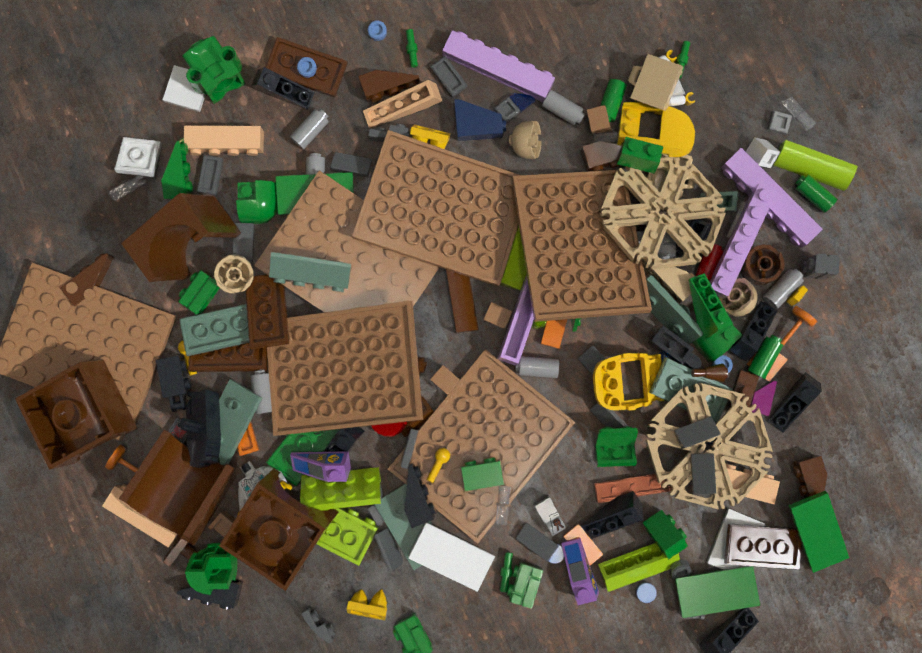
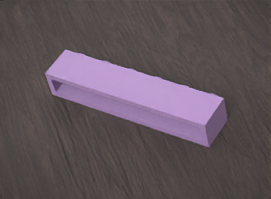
M452 31L443 48V57L446 56L447 59L540 102H544L555 80V77L550 72L537 70L534 65L527 62L524 64L513 55L507 56L501 53L498 48H489L478 39L472 40L460 31Z
M742 148L721 167L723 174L727 178L732 179L736 183L737 188L750 196L753 187L759 183L777 191L766 217L772 219L777 224V228L781 232L786 233L795 246L800 248L806 246L823 230Z
M761 183L753 187L709 281L717 296L722 299L729 296L777 193L776 190Z
M527 274L497 357L498 360L512 365L519 364L534 320Z

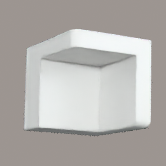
M754 137L746 153L759 166L771 168L780 151L769 141Z

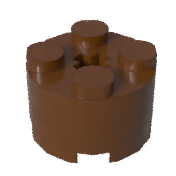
M762 244L750 249L741 268L742 276L754 285H764L776 280L784 270L783 255L771 245Z

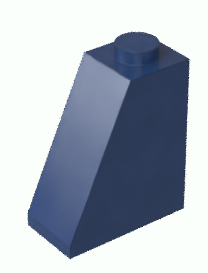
M454 99L458 141L503 137V132H506V121L502 120V114Z

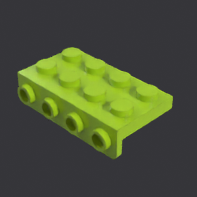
M379 467L350 470L347 482H326L308 475H301L300 503L317 510L381 504Z
M336 508L339 513L317 545L359 566L379 526L369 517L364 519L358 516L359 512L354 509Z

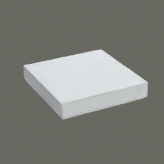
M174 65L163 101L200 112L205 94H199L193 89L186 77L188 69Z
M123 137L115 165V172L154 177L162 147L161 141Z

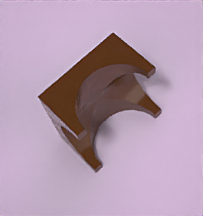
M274 468L257 483L219 546L286 591L302 571L307 558L339 511L336 509L317 510L298 502L283 489L279 482V474L281 472Z

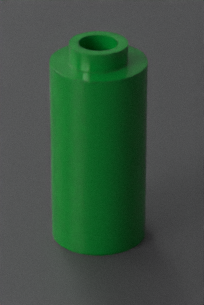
M617 79L609 80L600 105L606 106L609 122L615 121L627 87L624 82Z
M809 174L807 176L802 175L795 182L797 185L795 189L823 213H826L838 200Z
M774 335L766 336L748 371L765 379L784 346L781 344L782 339Z

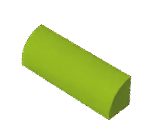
M788 140L780 144V154L773 164L776 167L801 176L809 174L817 182L842 191L848 188L858 168L857 165Z
M518 225L500 285L521 290L527 272Z
M654 543L600 563L598 566L606 589L610 592L667 571L674 562L680 560L678 553L668 560L658 545Z

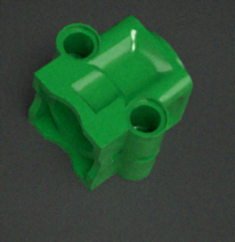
M215 36L196 42L183 54V58L190 68L186 73L187 80L197 93L208 94L214 104L222 100L227 92L239 89L245 85L240 74L242 63L235 49L231 46L222 47Z

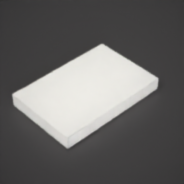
M727 508L706 562L723 570L743 567L744 565L724 563L728 524L765 526V523Z

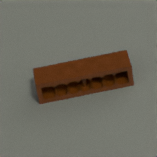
M446 269L456 334L478 331L470 277Z

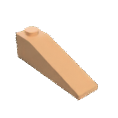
M427 80L363 110L368 127L371 129L427 109L442 102V98L437 84Z

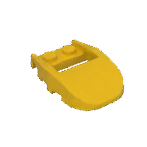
M624 102L621 108L617 145L621 146L625 137L663 146L662 154H667L668 157H683L689 154L693 148L695 129L687 114L669 106L666 111L641 102ZM650 111L655 112L654 114L662 115L659 139L638 137L641 113Z
M626 353L599 361L593 372L594 394L598 404L609 410L630 411L642 406L652 405V402L656 400L664 401L649 393L662 364L661 354ZM640 360L644 398L624 400L621 362Z

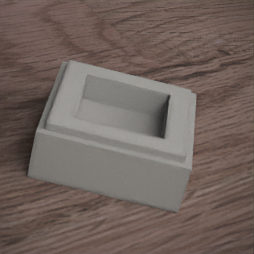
M773 111L768 130L786 135L792 115Z

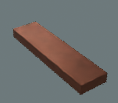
M655 473L594 483L597 503L612 501L616 497L632 491L638 497L669 492L672 490V487L667 485L665 488H662L661 485L666 479L661 484H658Z

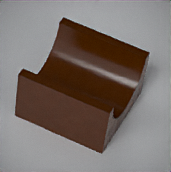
M179 193L121 244L149 282L186 280L191 276L186 263V248L189 240L196 232L202 237L236 238L241 234V231L215 196Z
M104 360L78 362L15 398L49 470L75 464L81 460L80 456L89 450L138 429Z
M163 430L119 497V500L127 509L188 543L195 545L236 479L235 471L228 464H215L204 468L190 466L191 460L188 447L179 442L170 432Z

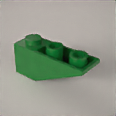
M184 138L176 141L161 180L164 199H173L179 193L191 194L193 192L192 181H189L188 175L191 171L190 163L186 159L188 145L184 143Z
M705 273L690 278L688 281L697 324L706 340L722 334L733 325L729 315Z

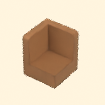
M605 105L587 109L593 136L612 131Z
M491 302L483 321L504 329L513 311Z
M444 365L430 379L447 395L460 381Z
M223 511L208 528L210 530L215 529L225 537L235 518L227 511Z

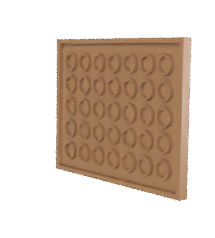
M388 130L352 238L499 287L519 225L512 178L513 176L521 175Z
M320 170L254 265L269 275L271 252L351 264L348 289H344V292L332 291V287L327 286L324 287V290L312 288L313 284L305 283V287L293 285V281L287 280L285 284H282L324 313L404 301H412L414 306L439 269L438 266L353 239L352 235L364 200Z
M618 170L513 176L512 184L534 322L651 312V302L642 259L636 264V255L632 262L603 229L604 226H602L603 220H608L609 218L601 216L600 210ZM621 186L618 188L613 199L614 206L631 205L627 187ZM635 225L624 226L618 229V233L630 247L636 248L639 246Z
M32 263L0 346V374L36 387L78 362L104 360L136 424L157 370L156 360L162 357L176 315L98 286H94L93 289H86L84 292L85 299L78 305L73 306L60 289L73 277ZM69 282L66 285L68 293L73 294L78 289L77 284L74 282Z
M412 301L287 318L290 344L267 347L273 436L423 420Z
M485 349L419 430L410 464L414 462L415 466H419L422 473L420 480L422 485L426 484L429 495H427L429 502H433L436 510L478 544L575 422ZM404 448L388 470L407 485L409 468L401 467ZM440 448H446L450 452V459L447 463H443L434 482L430 483L426 479L436 461L435 453ZM494 457L496 461L500 460L504 485L465 491L461 469L462 466H465V462L476 461V464L484 463V459Z

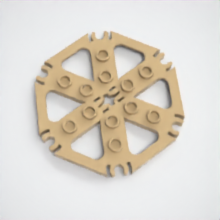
M674 157L661 158L657 169H665L667 176L660 192L643 175L641 170L625 167L628 172H625L620 168L614 176L600 210L601 216L609 218L608 220H603V229L632 262L636 255V264L641 259L646 260L645 268H648L651 262H653L651 269L699 263L702 258L698 253H702L705 257L711 253L726 214L724 213L725 208L717 206V204H722L723 202L722 195L693 164L689 170L688 161L685 166H680V158H677L674 164L672 163ZM688 179L693 180L706 194V197L678 200L685 181ZM625 186L641 204L614 206L613 199L618 188ZM660 209H661L662 211H663V210H666V211H667V212H666V215H665L664 213H663V214H659ZM710 219L712 227L707 239L703 241L685 220ZM647 224L641 242L636 248L630 247L618 233L620 227ZM666 232L683 250V257L661 259L658 257V251Z
M699 383V385L694 384L695 390L693 393L689 391L688 386L684 387V393L681 388L650 420L656 422L657 425L653 423L648 425V427H652L655 430L653 435L646 434V437L654 438V441L646 439L658 484H661L666 479L661 487L665 488L667 485H671L672 490L669 492V495L672 496L678 491L676 496L673 497L676 499L714 509H719L718 505L720 509H725V500L729 501L730 506H735V502L739 504L768 473V471L762 470L761 467L770 468V465L764 463V458H772V455L764 451H773L760 409L757 408L752 413L757 405L753 404L750 408L747 407L746 401L749 397H745L740 401L741 397L745 394L703 383ZM707 395L730 400L731 408L716 423L721 435L684 448L683 450L689 452L671 471H665L659 458L658 447L663 444L681 449L674 431L679 429V427L667 425L665 423L666 415L678 403H683L687 408L692 424L711 416L706 401ZM747 421H751L754 424L759 444L757 447H752L729 440ZM715 439L712 444L713 450L708 449L704 451L706 447L705 442H711ZM714 453L716 494H711L710 497L704 498L686 492L685 486L692 480L691 454ZM725 461L748 466L752 469L751 477L739 489H733Z

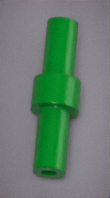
M413 29L406 30L408 43L406 50L407 54H409L411 68L418 67L416 54L418 47L415 43Z
M683 41L681 52L676 60V64L683 66V70L689 59L687 56L690 47L689 41Z
M505 552L504 565L501 567L500 576H502L500 592L507 593L509 578L512 577L513 569L511 564L513 553Z

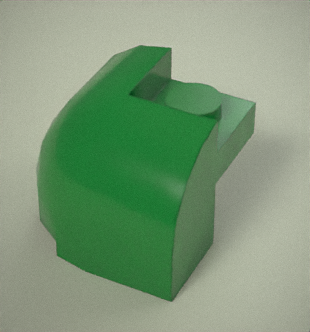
M255 180V182L238 183V200H236L240 223L264 224L275 217L278 212L276 182Z
M732 325L720 335L706 340L703 334L692 343L710 363L728 351L742 334Z
M220 543L207 544V548L200 550L198 553L193 552L189 559L185 575L189 585L197 592L211 595L213 589H229L231 581L236 579L237 558L219 546Z

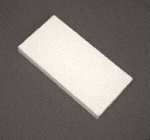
M425 523L408 558L478 592L495 556L438 527Z

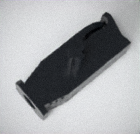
M206 389L200 392H188V397L192 399L187 404L186 418H181L178 427L181 430L187 431V447L191 460L190 466L204 468L220 463L219 453L221 446L219 393Z

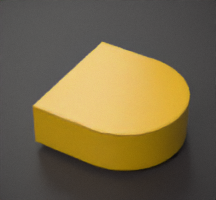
M804 285L800 286L786 302L790 306H794L802 299L808 289Z

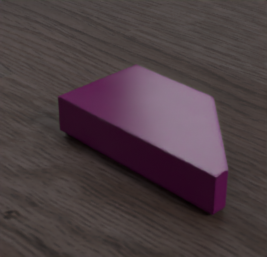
M771 381L754 392L751 405L756 404L757 406L752 412L759 408L761 415L769 416L777 381Z

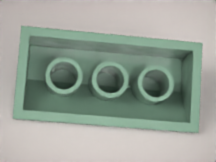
M271 252L269 277L273 278L275 283L285 284L287 280L293 281V285L305 287V283L313 284L312 288L324 290L325 286L332 287V291L344 292V289H348L351 264Z

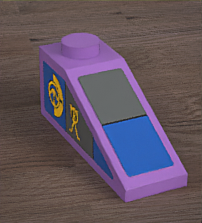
M291 452L290 457L293 471L326 482H347L351 469L349 452Z
M581 538L562 542L561 545L569 579L577 604L581 605L597 601L599 590Z

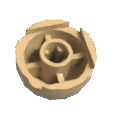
M538 121L521 122L515 127L512 135L509 136V144L513 147L517 156L525 159H536L539 157L541 141H538V135H541V129Z
M229 254L217 262L214 269V277L217 285L223 291L228 293L243 292L253 281V268L245 257L238 254Z
M739 278L736 279L728 297L724 299L718 298L727 314L739 317L745 316L755 308L757 292L748 280Z

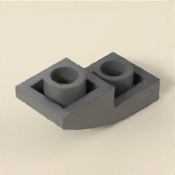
M395 124V126L390 125L389 127L390 131L409 137V128H406L405 125ZM379 127L370 129V141L384 142L387 134L386 129Z
M235 222L241 234L233 239V254L241 255L250 263H253L254 223Z
M311 606L303 610L301 614L309 627L321 639L329 644L332 643L335 639L334 635H336L332 624H328L327 620L319 624L320 617L316 610H312Z

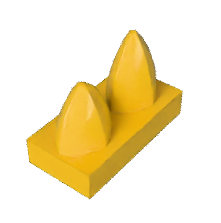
M414 124L410 134H412L413 139L425 143L430 139L431 145L445 149L451 133Z
M362 589L357 591L351 600L348 601L347 613L385 621L387 601L383 590H379L373 596L369 605H367V597Z

